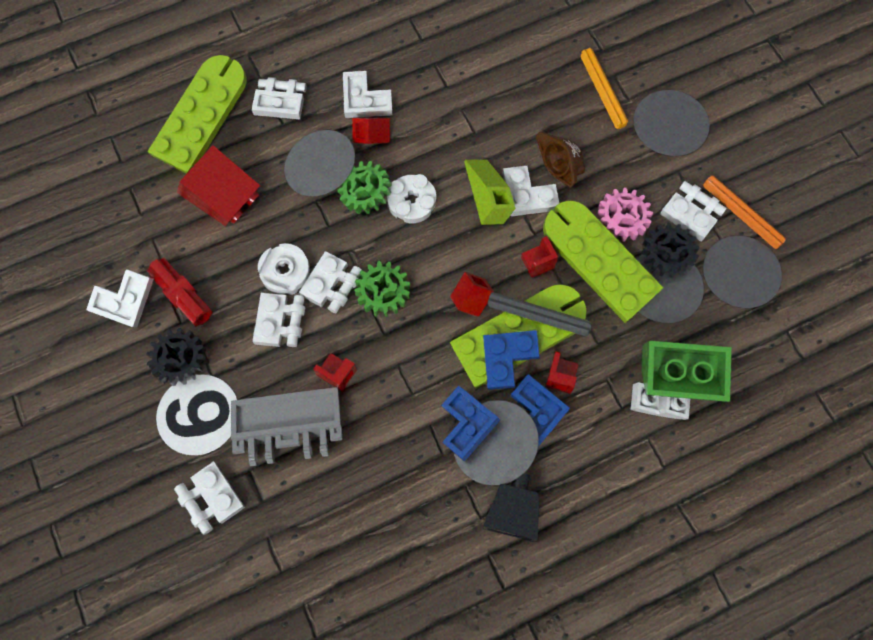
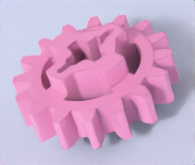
M623 188L622 193L614 189L612 195L606 194L603 201H600L599 210L596 215L597 218H601L600 222L613 233L614 237L621 236L623 242L626 241L628 236L633 241L636 240L638 234L643 236L646 228L648 229L652 222L650 219L653 215L652 211H648L651 204L643 202L645 196L637 197V190H633L630 194L627 188Z

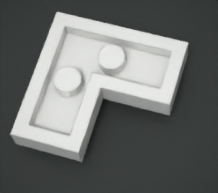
M366 71L343 72L345 118L392 115L391 90L368 91Z
M527 166L503 168V178L510 187L516 208L510 216L550 212L559 204L556 184L531 187Z
M126 270L118 293L100 286H94L86 310L131 327H138L154 278Z

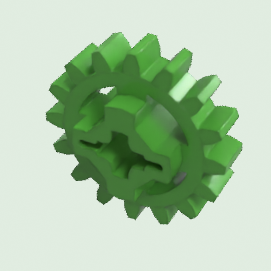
M360 161L359 167L355 168L353 166L350 175L341 184L342 187L337 189V192L341 195L340 200L350 211L354 209L357 214H360L362 209H364L367 214H370V208L374 207L378 211V204L380 202L386 204L384 196L391 195L388 188L392 186V183L388 179L389 175L380 164L375 166L372 161H369L367 166H365Z
M380 261L377 262L376 268L369 264V271L366 273L361 270L360 276L362 279L355 280L356 286L359 287L354 289L355 295L359 297L357 299L358 304H365V312L373 309L374 316L376 317L380 311L384 313L385 317H388V311L390 310L397 314V306L405 307L404 299L410 298V292L407 290L411 288L410 282L406 281L408 279L407 273L400 274L401 268L399 265L392 269L391 262L389 261L386 267L382 266ZM392 277L398 282L399 286L397 283L392 282ZM386 283L387 288H384L379 295V290H382ZM366 292H368L369 295H373L374 301H372L367 296Z

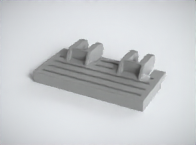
M338 387L231 401L232 453H245V442L248 441L250 466H257L258 464L257 445L265 444V460L267 464L274 463V438L276 449L300 446L299 435L303 434L305 459L312 458L313 455L312 437H320V453L322 457L329 456L327 431H330L331 442L343 440Z

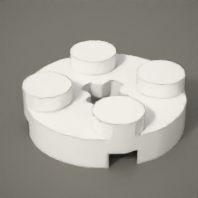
M406 175L391 182L392 186L389 187L391 195L387 196V202L393 216L403 219L406 223H419L431 215L436 206V191L424 175ZM409 195L418 197L415 203H411L410 200H405V198H408Z
M286 243L279 244L280 247L269 248L262 254L258 262V272L262 283L268 290L277 294L293 295L303 287L308 279L310 265L304 252L299 247ZM285 264H289L288 268L290 270L285 274H280L281 272L278 267H284Z

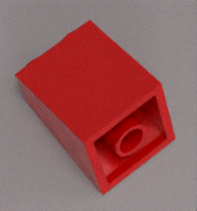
M212 145L179 181L177 193L226 227L230 221L233 224L238 221L243 215L241 208L246 203L250 206L257 199L259 194L256 191L260 185Z

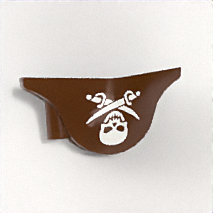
M540 131L536 135V139L546 168L562 183L570 188L577 183V176L585 172V167L582 165L584 161L582 151L570 139L556 137Z

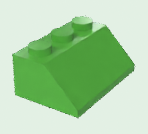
M648 341L642 347L641 369L646 395L730 402L732 347Z

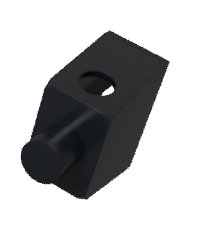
M522 474L519 478L512 481L511 486L500 484L483 525V530L531 542L537 540L539 493L528 490L529 474Z

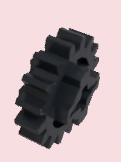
M667 223L665 229L659 224L655 231H649L648 238H645L642 244L645 246L642 250V255H648L644 263H652L651 271L659 269L660 276H663L665 272H669L670 278H673L676 272L683 276L686 270L690 271L699 257L696 253L700 247L693 245L697 238L696 236H688L689 229H686L684 232L681 231L680 224L676 228H672L671 223ZM663 238V241H658V243L655 244V242L658 239ZM684 256H686V259L684 261L678 263L679 259H682Z
M181 328L177 329L176 334L168 329L166 337L158 334L157 336L160 341L158 343L151 342L150 345L154 350L146 354L152 359L147 362V366L153 369L151 371L152 375L156 378L159 377V380L164 384L169 380L172 386H176L178 380L183 385H186V378L189 376L195 380L196 375L194 372L196 370L200 372L204 370L199 365L200 362H207L206 357L201 355L206 352V348L200 345L202 343L198 336L194 337L190 330L185 333ZM173 351L179 355L181 363L177 359H175V355L172 353Z

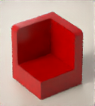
M352 118L353 143H389L390 118Z
M545 236L541 239L540 246L523 252L521 259L530 276L534 278L554 269L558 255L548 237Z
M464 272L450 297L459 311L480 316L488 303L489 296L494 291L486 279Z
M555 351L545 387L571 394L577 380L578 364L561 359V352Z
M333 354L328 356L321 367L316 365L313 368L316 376L333 387H338V390L341 392L357 372L355 363L347 358L343 361Z

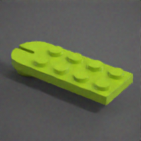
M218 55L209 58L202 64L147 151L151 156L186 174L204 155L245 89L247 77L239 62L236 60L232 61L228 56Z
M565 201L556 205L554 210L548 213L543 224L544 235L548 237L553 248L624 323L631 319L663 289L657 280L583 204L576 201Z
M566 285L548 287L525 300V302L586 320L587 311L584 301L580 302L579 293ZM568 304H574V306L562 312V307ZM503 312L451 341L450 344L472 384L477 389L487 383L483 335L537 330L540 354L576 333ZM527 360L513 361V368Z

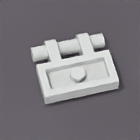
M272 77L259 79L258 88L265 90L256 89L252 105L253 115L300 119L304 97L303 94L297 92H306V83H300L293 79L279 81Z
M684 181L679 189L687 194L685 198L675 193L660 215L675 225L680 224L681 229L684 231L689 229V234L693 237L696 236L702 242L718 221L710 215L711 212L714 211L722 216L727 208L719 203L720 200L717 198H711L700 191L701 188L696 184L692 186ZM693 199L706 206L705 209L702 210L693 204Z
M325 251L299 291V294L320 307H323L327 299L332 301L328 309L336 314L339 308L346 304L348 300L346 297L352 287H356L355 280L359 278L361 269L354 266L350 273H346L347 262ZM338 281L343 282L339 291L334 292L333 289Z
M261 293L253 343L255 345L280 347L282 337H287V346L297 347L298 338H301L302 328H300L301 316L305 314V306H303L304 297L295 295L293 304L287 305V295ZM285 315L291 316L290 326L283 327Z
M214 461L190 477L196 486L189 491L184 483L174 488L179 496L178 502L182 507H186L192 517V524L195 528L198 527L203 535L213 530L208 520L214 516L219 523L223 524L245 508ZM201 496L209 506L204 511H201L195 501Z

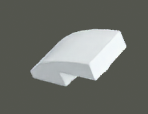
M643 383L633 384L630 410L668 418L689 419L690 399L649 396L645 393Z

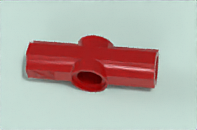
M164 257L154 260L147 272L151 278H154L157 285L163 289L164 295L176 308H179L195 327L207 322L213 312L196 294L197 291L183 275L180 276Z

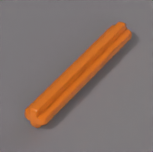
M710 176L704 182V188L774 249L779 248L786 241V237L715 176Z

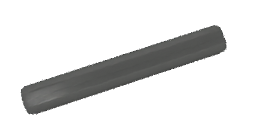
M492 292L488 299V306L576 334L588 336L591 330L592 323L588 320Z

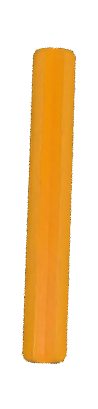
M584 49L580 57L615 128L621 129L626 127L628 119L593 49Z

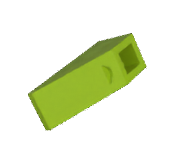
M465 159L464 163L481 225L504 224L516 209L510 187L488 160Z

